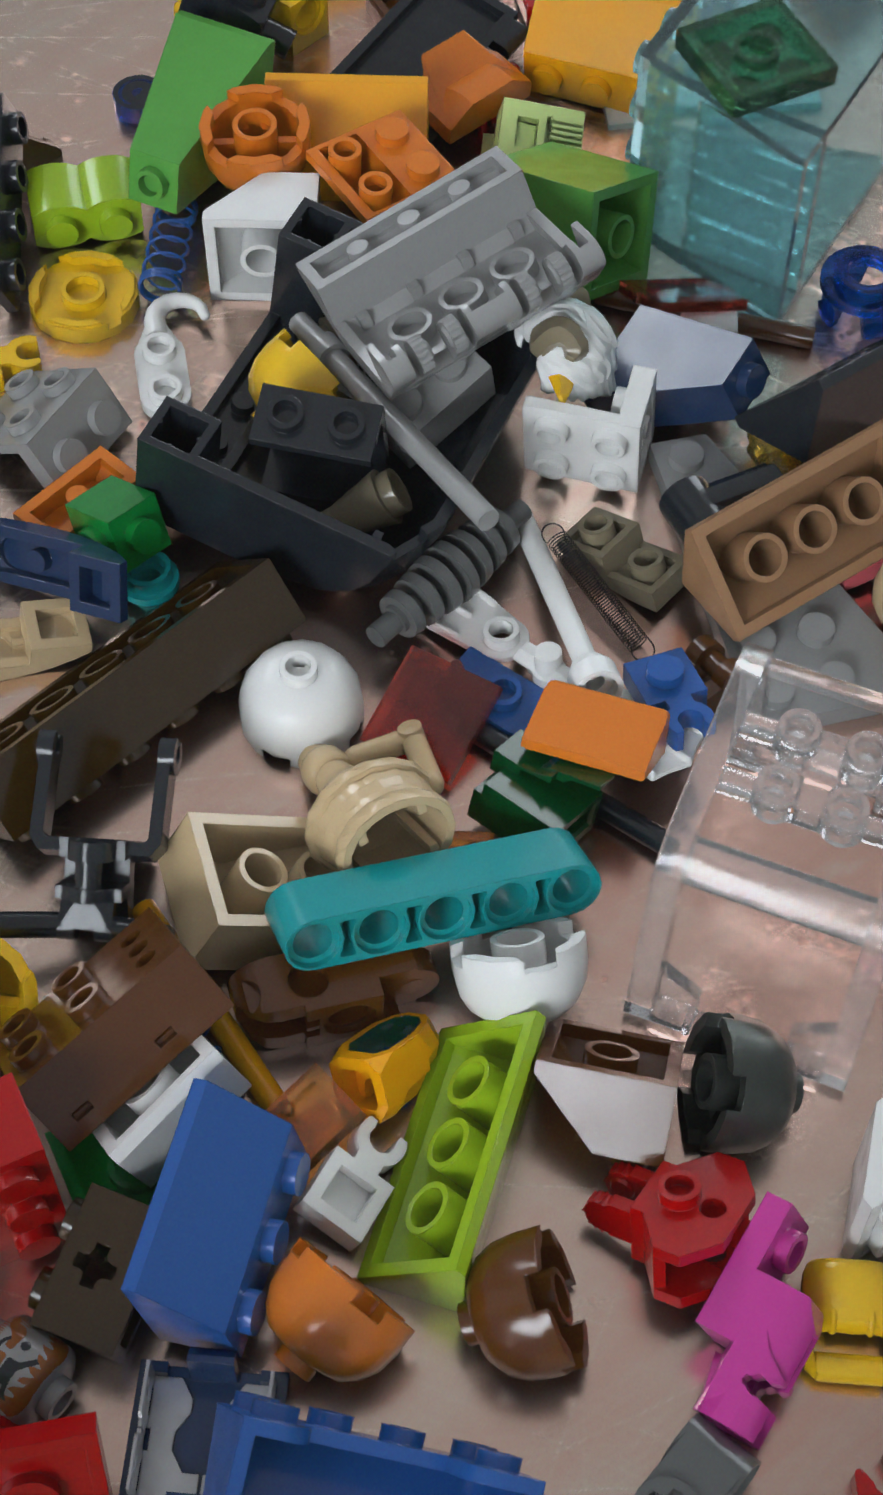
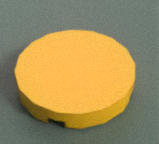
M94 250L69 252L59 256V263L52 265L48 269L47 264L37 270L28 286L31 316L39 329L56 340L73 344L97 343L118 335L133 322L140 308L138 281L132 269L131 272L123 266V261L116 256Z

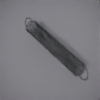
M549 523V524H547V525H545V526L543 527V529H542V531H541V536H542V538H543V540H544L545 543L548 544V543L550 542V540H549L548 542L545 541V539H544V537H543V530H544V528H545L546 526L550 525V524H555V525L560 526L559 524ZM560 526L563 531L556 535L563 533L558 537L562 535L564 537L556 542L561 539L563 540L555 546V543H553L550 550L563 564L566 571L570 573L573 580L577 582V585L593 603L605 621H607V624H609L614 633L618 635V638L627 647L628 651L631 652L632 656L638 660L632 651L638 649L647 638L653 645L654 655L655 646L652 641L645 635L642 628H640L624 605L618 600L617 596L611 591V588L602 579L569 534ZM603 591L602 594H600L598 597L594 599L595 596H597L600 592ZM606 593L604 596H602L599 600L596 601L597 598ZM645 638V640L637 648L632 650V648L637 646Z

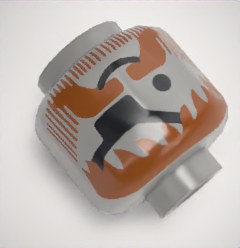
M26 1314L11 1317L6 1321L0 1318V1415L17 1425L39 1422L42 1418L45 1420L59 1418L68 1408L77 1392V1384L71 1380L76 1367L75 1351L56 1335L31 1325L30 1320L32 1317Z

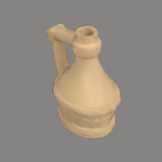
M406 720L397 727V731L347 748L345 752L334 745L325 744L310 745L301 752L298 759L301 779L311 792L318 795L308 812L305 841L311 857L320 862L326 869L342 871L444 850L450 847L453 841L456 822L449 802L439 795L444 789V779L424 733L422 723L419 720ZM405 754L408 760L399 759L396 757Z

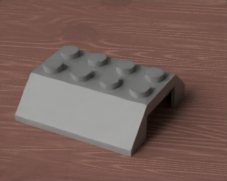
M495 146L302 259L295 265L335 333L345 345V348L391 401L404 392L414 390L423 381L451 364L466 359L475 350L498 336L518 328L527 319L557 301L570 297L577 289L599 276L606 265V259L597 240L578 221L570 224L577 242L576 245L536 208L523 170L499 147Z

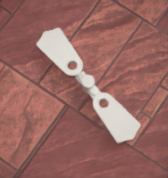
M481 588L469 601L462 603L460 607L451 613L444 614L434 624L426 626L429 630L465 649L471 646L499 663L515 660L532 675L533 683L543 689L550 680L568 683L567 677L570 668L563 662L562 648L554 642H543L537 646L532 644L526 626L501 607L496 600ZM499 633L509 634V636L505 638L493 637L494 635ZM623 689L620 698L634 701L629 691ZM684 728V749L675 751L666 742L664 755L646 778L650 781H655L672 772L691 767L696 751L704 739L703 734L695 728Z

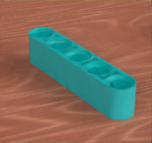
M547 828L293 880L282 884L271 893L266 901L264 912L286 960L294 968L310 971L572 915L583 911L594 902L600 893L602 881L601 875L569 831L562 828Z

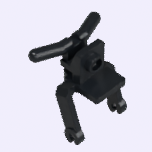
M40 729L36 745L38 769L29 835L37 849L44 854L59 855L65 858L64 879L55 885V898H61L60 910L0 911V938H59L76 940L79 936V931L93 932L95 941L109 942L135 920L132 914L135 863H156L168 849L175 780L180 772L182 762V743H179L178 738L161 737L159 741L149 836L146 842L69 836L55 837L51 836L63 752V735L58 734V730ZM165 924L175 935L174 930L169 925Z

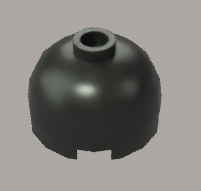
M705 1012L694 1024L683 1051L685 1054L696 1055L692 1068L691 1088L678 1086L677 1089L678 1119L684 1140L687 1144L700 1145V1151L708 1153H752L768 1146L785 1129L792 1114L799 1110L804 1096L803 1078L796 1071V1064L786 1041L761 1020L741 1014Z

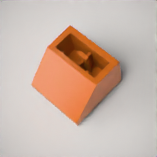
M397 110L306 150V160L362 223L369 221L455 170L401 110Z

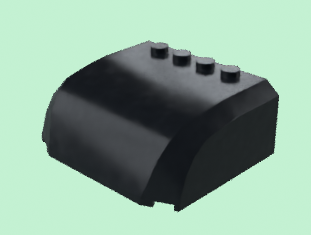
M304 197L278 235L270 312L203 411L166 396L137 438L135 486L155 493L167 527L238 560L269 558L280 577L318 590L352 591L382 584L405 572L444 532L458 506L418 464L409 469L390 449V468L398 474L406 486L413 509L403 515V522L401 524L379 530L376 529L369 533H364L321 513L324 509L308 507L261 485L270 448L249 444L248 438L253 423L250 415L257 408L248 391V375L252 364L265 345L282 329H286L291 335L293 344L300 340L289 328V322L295 314L305 312L318 325L319 319L325 316L295 264L364 224ZM514 330L505 332L475 350L492 367L496 394L436 446L471 484L537 372V358L531 353L529 343L524 339L522 347H518L514 337Z

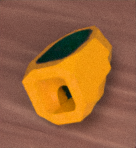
M411 1012L396 1014L372 1023L341 1044L330 1061L329 1068L338 1102L356 1119L364 1121L366 1118L373 1116L378 1120L377 1123H382L395 1116L405 1104L418 1094L425 1075L431 1070V1063L437 1056L440 1044L438 1033L430 1018L426 1014Z

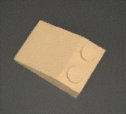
M187 812L168 841V849L158 860L178 939L205 970H238L250 962L268 956L283 954L265 916L264 910L267 899L282 884L302 878L337 872L326 869L320 862L311 857L305 841L307 817Z

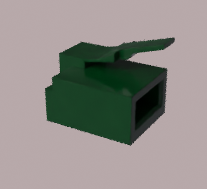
M520 729L495 749L490 769L494 773L474 788L467 815L500 838L547 828H562L569 831L578 842L592 829L604 794L600 790L615 778V774L525 749V747L521 746L522 736L525 731Z

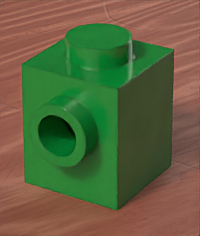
M109 476L65 504L75 534L96 541L120 554L127 560V573L172 544L155 493L115 476Z

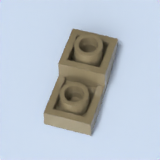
M594 506L567 531V534H569L611 590L643 607L658 612L684 586L682 584L683 555L645 542L639 522Z

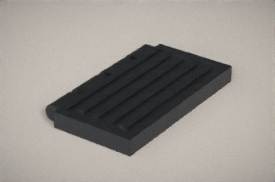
M399 0L330 74L423 76L422 54L462 30H465L487 49L498 52L508 60L526 40L528 30L522 23L518 22L519 12L500 0ZM428 124V140L432 144L439 137V134Z

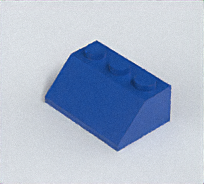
M198 1078L193 1079L120 1290L159 1339L191 1347L238 1351L237 1357L242 1358L248 1337L256 1336L262 1327L266 1314L265 1302L267 1294L263 1289L271 1264L279 1265L284 1257L289 1238V1225L285 1221L292 1197L301 1196L306 1187L310 1172V1156L306 1152L293 1124L208 1080Z

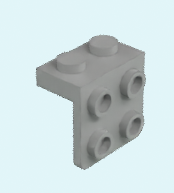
M61 367L56 370L46 371L27 369L9 379L4 386L6 392L0 398V454H19L43 488H46L99 446H103L108 450L133 421L96 367L78 369Z

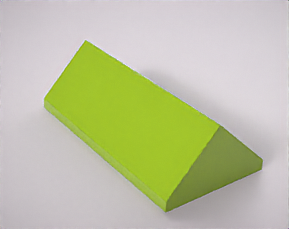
M535 1010L509 1015L500 1020H482L440 1029L438 1035L440 1044L437 1056L430 1064L431 1070L425 1075L404 1136V1140L407 1141L406 1153L394 1165L389 1184L394 1189L377 1216L357 1275V1279L364 1284L453 1311H457L459 1302L466 1301V1282L475 1257L485 1248L537 1080L534 1074L537 1054L545 1036L546 1017L539 1011Z

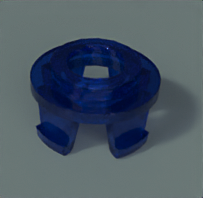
M856 245L834 252L824 262L820 274L822 300H818L817 308L822 320L828 327L835 326L842 312L860 317V331L863 340L877 339L883 337V282L878 285L860 284L868 267L876 268L883 272V248Z

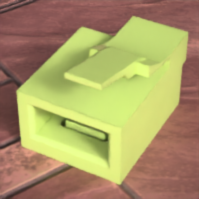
M504 97L497 114L495 134L483 133L480 154L497 146L508 155L550 141L582 149L585 112Z

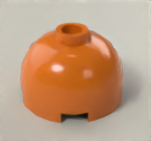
M262 84L233 87L227 90V100L217 104L212 110L208 105L203 110L199 123V133L208 169L226 188L234 191L262 173H301L306 167V150L310 149L312 139L308 112L302 102L297 106L295 102L284 98L281 88Z
M299 1237L280 1261L269 1281L265 1307L268 1325L282 1342V1345L274 1355L306 1382H310L317 1372L340 1383L359 1382L379 1373L398 1355L415 1330L404 1322L405 1319L366 1285L356 1277L352 1278L336 1265L330 1266L326 1262L328 1255L307 1240Z

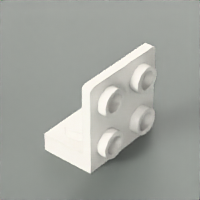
M633 365L627 388L621 386L616 388L611 412L535 396H526L522 407L524 467L534 470L539 475L549 479L566 477L592 483L594 486L606 491H618L621 489L637 493L648 457L649 445L654 434L657 369Z

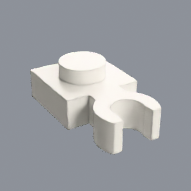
M373 1116L366 1118L351 1132L347 1141L348 1153L337 1145L327 1154L293 1207L294 1211L348 1251H352L361 1244L394 1189L392 1185L378 1175L387 1172L404 1157L407 1150V1141L401 1137L385 1153L375 1150L370 1142V1133L376 1127L378 1120Z

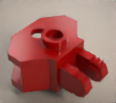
M716 1152L678 1165L663 1160L655 1172L638 1165L634 1167L629 1162L628 1164L623 1161L620 1163L615 1162L603 1180L609 1191L603 1192L601 1189L599 1192L594 1191L582 1209L585 1212L588 1223H591L594 1228H598L601 1232L606 1231L612 1237L631 1243V1258L645 1264L654 1299L680 1309L707 1300L750 1223L749 1214L756 1203V1194L745 1161ZM722 1253L725 1255V1258L718 1262L704 1260Z

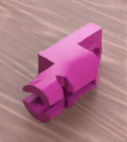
M768 1191L695 1320L714 1342L726 1349L723 1354L714 1353L701 1394L692 1410L702 1414L727 1435L757 1451L760 1450L778 1419L761 1401V1396L778 1393L782 1398H788L792 1395L794 1391L793 1386L820 1337L823 1324V1314L813 1300L780 1281L784 1273L787 1275L791 1274L800 1264L808 1244L806 1232L809 1226L792 1203Z

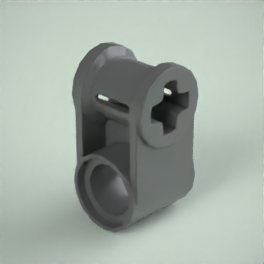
M698 1413L682 1428L665 1452L660 1463L637 1489L635 1495H742L758 1472L761 1461L706 1417Z

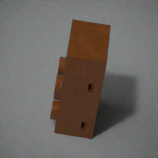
M148 907L86 963L78 961L67 967L53 982L52 992L44 996L37 1006L32 1010L25 1008L18 1011L0 1028V1067L4 1075L12 1072L26 1107L71 1151L235 1004L154 911Z

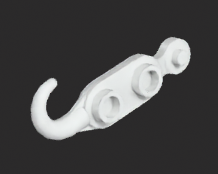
M173 292L164 294L155 299L145 312L144 330L135 348L134 359L141 406L144 413L150 418L153 417L166 396L192 406V393L185 349L182 342L176 338L166 325L167 314L181 308L194 310L203 321L210 318L207 305L199 297L189 293Z

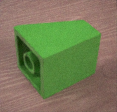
M552 141L507 155L523 170L535 206L576 245L577 242L570 225L575 221H578L599 243L605 255L606 265L596 279L583 286L589 293L590 301L647 279L658 170Z

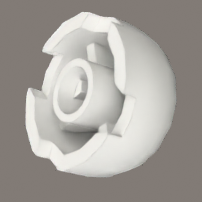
M299 639L281 642L265 650L246 671L240 689L239 709L243 735L255 752L263 756L264 751L274 757L289 759L290 767L299 768V756L310 745H334L345 752L350 747V739L359 730L360 723L363 724L365 717L364 701L356 671L343 655L321 642Z
M553 918L449 942L451 966L459 995L468 1009L484 1020H500L509 1015L537 1010L546 1017V1023L553 1021L575 1005L587 980L588 950L586 932L581 930L573 933V923L568 918Z

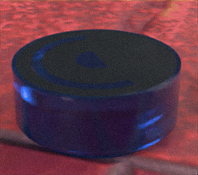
M132 75L120 80L115 85L112 92L114 109L120 119L131 124H139L154 77Z

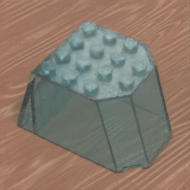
M682 0L677 8H669L662 20L659 31L651 41L644 40L637 50L633 62V72L638 74L637 90L632 97L629 107V116L634 118L633 133L626 146L625 158L630 160V163L659 171L651 244L697 278L702 279L715 291H721L720 294L722 296H725L726 299L746 313L778 320L784 318L883 173V0Z

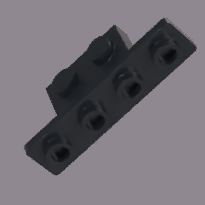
M0 93V304L8 313L20 311V292L24 291L27 285L26 271L21 261V242L27 239V223L22 212V193L28 189V176L22 161L23 144L28 143L29 130L23 112L17 111L4 93Z

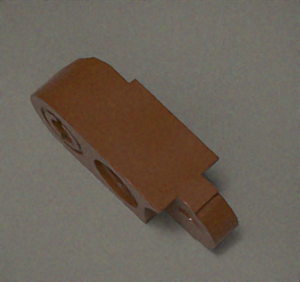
M421 947L310 971L294 968L286 960L284 954H278L250 962L238 969L229 978L227 989L230 1000L235 1004L233 1006L235 1017L251 1040L265 1048L283 1049L305 1043L307 1048L352 1037L374 1022L400 1014L398 1005L416 1001L417 998L431 992L438 985L440 978L431 951Z

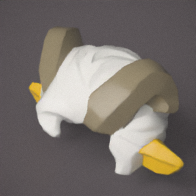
M583 286L577 289L570 297L557 301L514 329L517 346L521 348L525 339L529 343L531 353L537 358L536 369L541 381L540 390L544 393H556L559 402L565 403L567 399L570 402H575L578 398L583 403L588 398L611 397L612 392L616 391L617 386L614 372L618 368L615 350L618 347V341L604 315L591 306L589 293Z

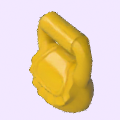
M820 1258L808 1262L802 1273L801 1292L810 1297L822 1312V1332H827L829 1335H834L836 1332L850 1335H867L869 1338L876 1335L883 1339V1262L845 1258ZM813 1348L803 1367L816 1382L883 1387V1356L814 1351Z

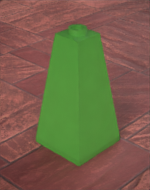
M183 10L175 14L130 147L129 199L177 215L218 180L208 169L201 145L199 123L202 112L207 105L212 110L217 104L227 100V90L233 87L250 84L264 85L265 72L273 73L275 40Z

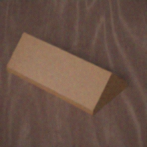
M883 419L685 530L682 584L733 641L740 642L883 559Z

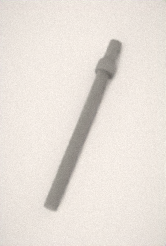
M305 312L295 314L289 322V328L300 341L327 367L357 401L383 405L386 430L391 437L481 531L492 529L499 520L498 511L349 358V351L333 332H324Z

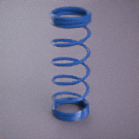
M196 200L190 203L194 211L188 206L185 207L192 215L182 219L173 218L163 210L155 207L152 220L153 226L149 231L150 241L146 246V258L142 263V274L138 280L140 294L150 302H153L160 296H156L146 290L143 284L145 279L158 289L182 292L183 278L180 273L184 272L187 268V263L183 257H186L190 252V246L187 241L193 237V230L190 226L196 222L198 215ZM157 216H158V217L161 219V221H158V222L156 223ZM166 223L174 227H187L189 236L186 239H182L174 235H164L158 229V226ZM154 230H156L160 236L153 238ZM165 238L171 242L184 243L186 251L182 255L171 251H161L154 242ZM151 245H152V247H153L157 252L151 253V254L149 255V253H150V247H151ZM162 254L172 259H180L183 267L179 271L167 267H158L151 258ZM147 262H149L154 268H148L146 270ZM149 277H164L173 282L175 287L166 288L159 286Z

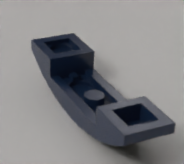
M0 518V582L70 599V611L117 623L128 620L127 560L120 554L96 541L68 531L31 522Z

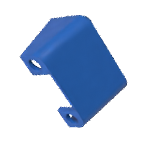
M236 1390L233 1404L217 1402L203 1495H544L546 1482L520 1472L523 1458L499 1452L496 1448L453 1438L450 1452L424 1447L426 1433L389 1423H381L379 1436H373L352 1431L353 1416L309 1406L305 1421L298 1419L300 1414V1408L283 1404L281 1400Z

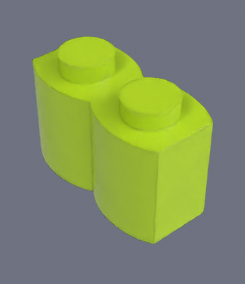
M104 155L88 159L79 165L48 163L27 170L28 189L26 192L36 246L50 249L66 248L83 243L90 238L114 241L129 238L144 231L141 202L128 198L130 157Z

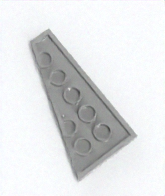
M706 434L651 443L649 445L648 461L661 496L671 485L685 477L693 475L702 476L707 483L739 472ZM677 536L681 550L684 555V545ZM840 584L740 642L733 641L703 607L714 638L725 649V657L738 659L752 673L750 685L737 697L752 740L883 714V632Z

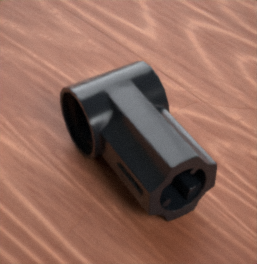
M763 463L707 483L702 476L693 475L675 482L664 492L659 501V510L684 545L686 529L779 478L783 474L775 463L769 466Z

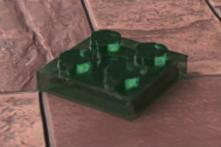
M761 0L676 29V50L732 119L834 85L836 82L839 65L783 0Z

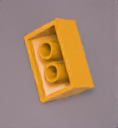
M535 0L523 50L524 75L532 81L531 91L602 109L607 107L633 114L641 119H651L659 123L671 125L691 84L694 3L684 0Z
M265 72L264 85L277 86L283 90L284 98L295 102L297 106L301 102L306 106L311 124L312 139L310 148L397 110H401L428 139V76ZM307 161L306 167L301 173L318 172ZM320 176L321 201H342Z

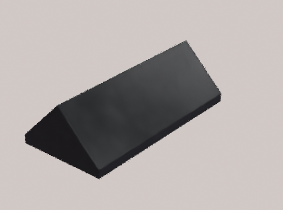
M883 339L858 350L734 416L738 427L805 463L882 420Z

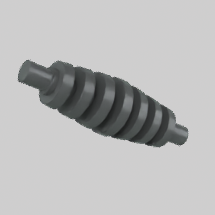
M515 499L503 511L495 508L499 513V520L492 529L481 531L469 519L461 524L458 529L450 531L441 537L440 540L433 542L422 553V556H419L413 562L408 572L399 578L394 585V589H390L381 599L380 610L382 615L366 629L367 636L371 642L378 647H384L397 634L412 638L422 632L426 626H430L440 620L444 614L451 613L460 607L462 603L469 601L478 593L480 587L490 579L493 571L501 566L507 555L511 554L519 544L520 534L518 529L532 517L530 507L523 500Z

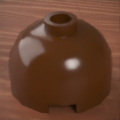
M540 1225L513 1232L490 1243L475 1257L466 1282V1301L459 1302L457 1305L460 1329L469 1346L479 1344L490 1363L510 1377L527 1381L553 1379L586 1368L589 1357L586 1320L573 1322L572 1304L567 1289L569 1286L576 1285V1281L564 1250L550 1228L541 1231Z

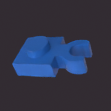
M682 647L623 664V683L633 700L665 709L669 712L670 722L667 743L673 750L680 751L684 749V728L698 729L707 742L715 739L716 717L712 709L707 706L708 689Z

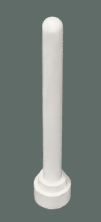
M532 514V517L518 529L520 534L519 543L572 660L567 682L572 685L620 697L624 689L620 673L612 659L595 652Z

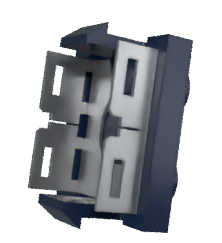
M191 1347L187 1354L188 1367L170 1366L168 1361L141 1359L119 1495H203L217 1402L233 1404L235 1391L240 1390L281 1400L283 1404H288L291 1381L290 1373L261 1370V1374L240 1372L237 1364L238 1351Z

